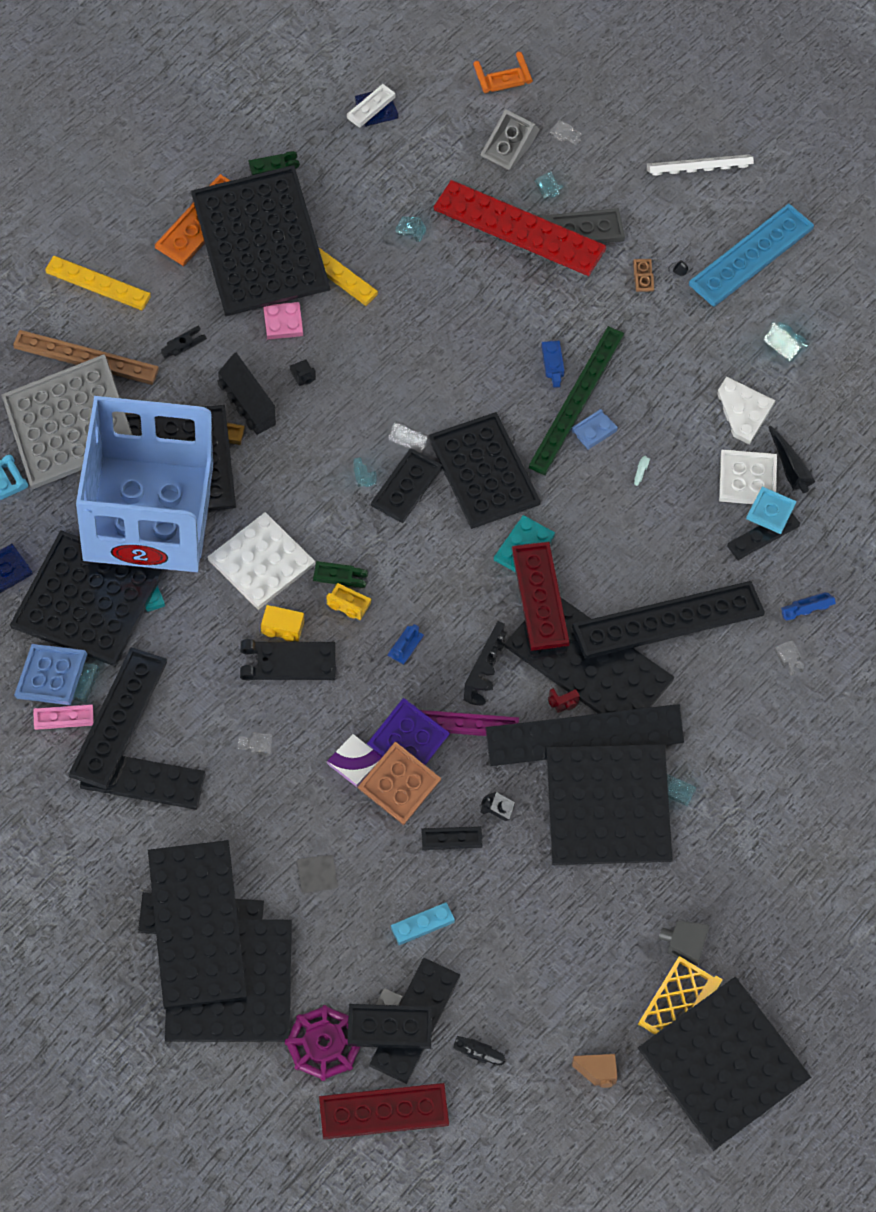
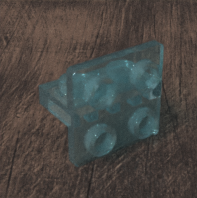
M780 321L778 323L771 322L773 327L763 339L790 362L794 361L803 348L807 349L809 347L805 343L807 340L803 336L792 333L793 329Z

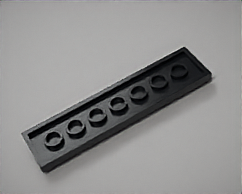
M130 647L69 772L70 778L107 789L167 664L166 658Z

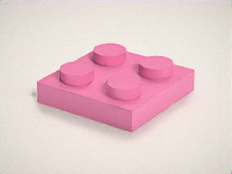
M299 302L263 307L267 340L303 336Z

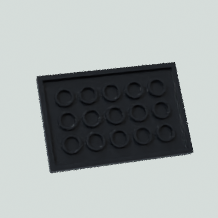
M497 412L428 435V440L439 463L442 464V469L471 529L540 505L541 501Z

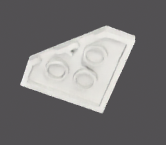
M726 376L718 389L719 400L723 404V410L727 421L730 423L733 437L750 445L774 406L775 400Z

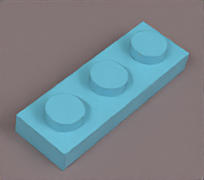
M446 902L392 924L391 930L398 945H402L455 923V919Z

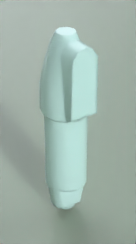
M643 456L639 461L634 479L636 486L642 481L644 471L648 468L650 458H647V456Z

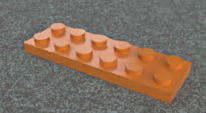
M220 174L209 186L231 180ZM194 203L155 244V249L182 266H185L205 244Z

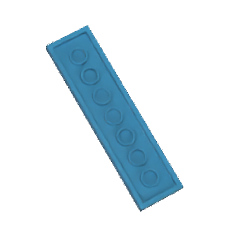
M788 203L689 281V286L715 307L813 230L814 224Z

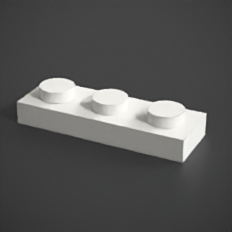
M382 84L347 113V119L360 128L395 98V93Z

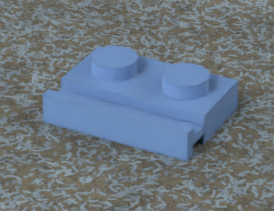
M600 409L573 426L572 432L577 435V438L589 450L617 432L618 427Z

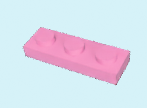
M93 705L33 709L35 730L92 726L94 723Z

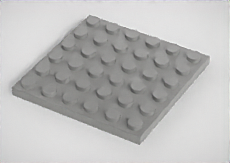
M105 354L2 394V399L32 489L82 470L94 396L120 398ZM113 412L114 432L117 434L133 435L126 414L124 412Z

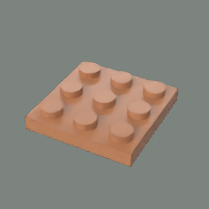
M394 742L357 788L404 826L439 784L441 778L397 742Z

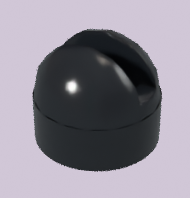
M682 260L673 268V272L679 276L686 275L688 271L687 264Z

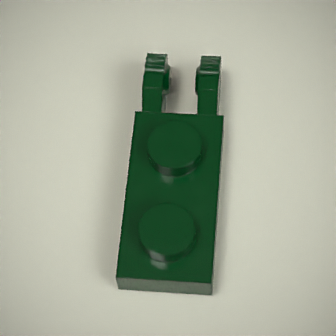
M295 151L248 160L252 175L292 165L295 166V169L300 166L299 161L295 160L297 158Z
M316 561L313 581L365 588L366 581L352 577L354 575L359 578L368 577L369 572L365 569L354 568V566Z

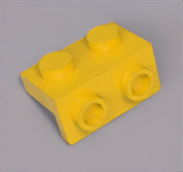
M337 583L332 593L327 595V605L331 609L340 610L353 619L361 620L371 604V598Z

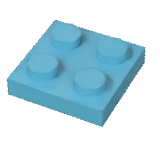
M762 486L746 519L781 534L797 501Z

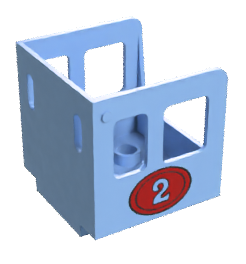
M94 396L76 500L83 561L198 572L213 472L212 417L210 410L200 406ZM124 412L140 415L142 435L134 436L115 433L112 413ZM164 416L193 420L195 422V441L157 437L155 417Z

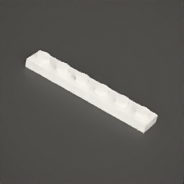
M747 154L648 163L647 171L657 176L662 175L663 172L678 174L680 170L697 172V169L704 168V171H712L714 167L731 169V166L738 165L739 168L749 167L748 164H754L753 156Z

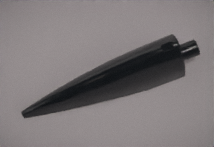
M769 426L768 428L778 450L785 476L792 489H801L802 493H807L809 491L808 486L815 483L813 476L789 443L772 426Z

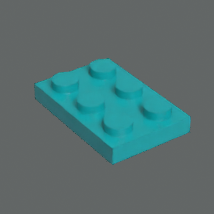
M523 515L495 554L494 561L516 572L511 550L512 546L541 542L551 543L555 537V532Z

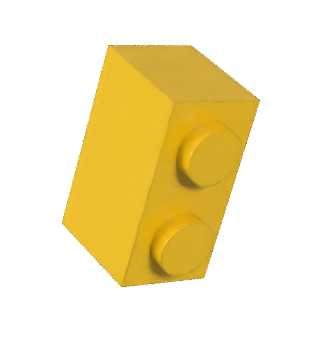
M266 605L261 622V634L267 637L283 638L290 642H299L304 625V613Z

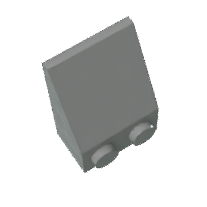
M505 109L480 156L511 171L532 145L540 129L534 123Z

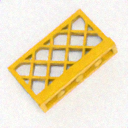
M679 956L638 1025L654 1035L659 1032L657 1028L662 1030L663 1027L672 1023L662 1024L660 1013L670 1011L672 1020H676L674 1010L684 1008V1011L687 1012L688 1007H694L716 991L723 979L718 976H711ZM679 963L687 967L688 975L678 976L677 967ZM701 976L708 981L705 986L696 987L694 977ZM690 978L693 988L682 990L680 980ZM676 981L679 991L669 993L667 983ZM694 992L696 1001L686 1004L684 994ZM680 995L683 1005L672 1007L670 997ZM666 998L669 1008L658 1010L656 1001ZM656 1014L659 1025L651 1026L645 1022L647 1016Z

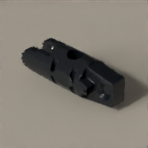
M199 325L167 342V346L161 349L163 357L177 356L207 339L205 334L195 339L191 337L200 331Z
M457 1036L453 1048L469 1058L476 1059L485 1064L489 1062L502 1066L505 1062V1055L492 1049L493 1046L461 1036Z

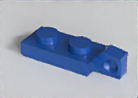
M560 341L542 342L541 348L546 377L552 378L553 388L561 387L560 382L561 377H564V365Z
M824 592L794 601L792 605L781 608L783 619L792 620L800 614L808 615L817 609H828L831 605L836 604L835 598L829 593Z

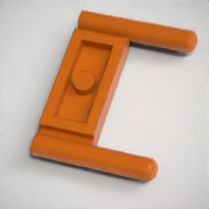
M522 52L516 53L520 67L487 74V76L484 75L479 61L473 63L484 93L533 82Z

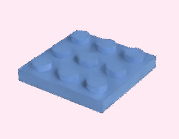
M32 644L14 694L17 699L71 705L87 652L79 649Z

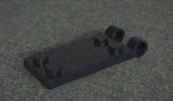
M244 639L240 642L241 653L247 655L258 654V668L251 665L240 667V678L242 680H335L336 678L335 642H256L252 639Z

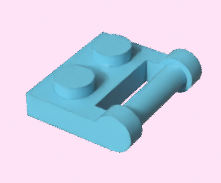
M6 455L0 460V500L28 487L26 479L22 478L14 464L15 460L12 455ZM3 468H9L17 482L16 484H11Z

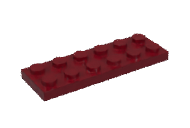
M550 542L512 546L511 550L531 651L569 646V637Z
M444 1083L319 1096L323 1139L449 1126Z

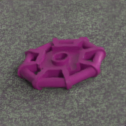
M323 1005L321 1008L296 1016V1021L288 1039H285V1045L289 1049L295 1064L294 1068L297 1071H303L320 1078L321 1081H325L329 1077L353 1069L352 1065L360 1047L352 1046L347 1058L342 1056L345 1046H348V1039L345 1038L342 1029L345 1027L348 1029L349 1015ZM322 1016L321 1021H318L313 1024H310L308 1022L310 1020ZM327 1016L341 1022L334 1025L327 1020ZM302 1026L306 1028L303 1038H297ZM324 1037L325 1040H330L327 1043L328 1046L324 1047L318 1044L321 1042V1038ZM303 1045L306 1055L301 1058L296 1046ZM313 1060L314 1063L321 1064V1070L308 1065L307 1062ZM338 1060L341 1063L326 1070V1064Z

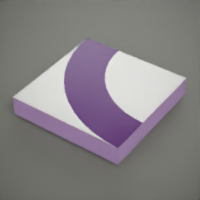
M352 734L327 760V764L355 787H358L382 756Z

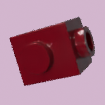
M554 688L549 691L548 702L559 713L566 709L571 710L575 708L579 703L580 695L575 689L559 697Z

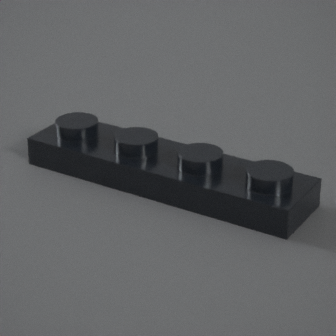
M791 513L781 534L760 525L728 543L727 547L735 558L740 560L798 528L800 522Z

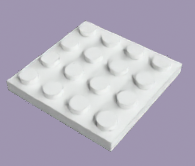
M266 512L208 556V560L258 610L315 566V560Z

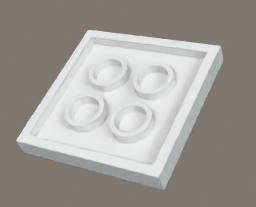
M721 450L720 502L753 504L762 486L776 492L777 454Z

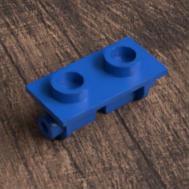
M415 624L407 626L387 656L404 665L424 637L418 631L419 627Z

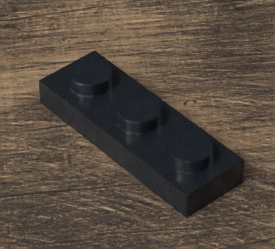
M481 826L421 828L422 850L482 848Z

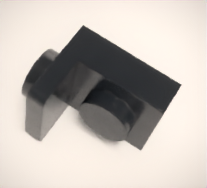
M306 359L290 365V371L299 386L310 384L316 380L315 369L310 367Z

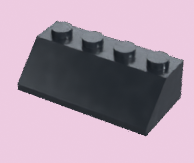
M237 352L234 353L219 370V380L217 382L221 390L227 392L229 401L236 405L238 414L241 417L244 416L248 428L254 430L256 435L276 425L275 405Z

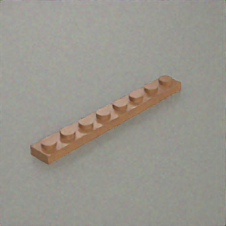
M19 330L13 344L14 349L75 365L105 354L113 375L153 385L159 371L158 366L23 330Z

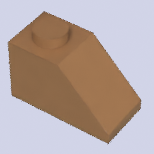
M615 1054L573 1056L572 1067L592 1084L600 1085L602 1088L612 1087L616 1084Z

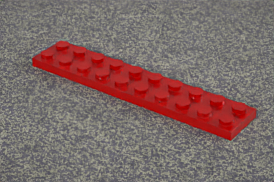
M453 180L449 182L434 205V210L587 276H590L606 250V245Z

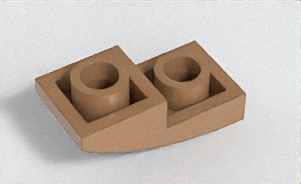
M634 259L633 270L636 292L654 291L652 259Z

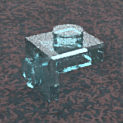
M551 171L534 180L544 199L549 196L551 199L560 194L559 190L563 188L562 184L558 185Z

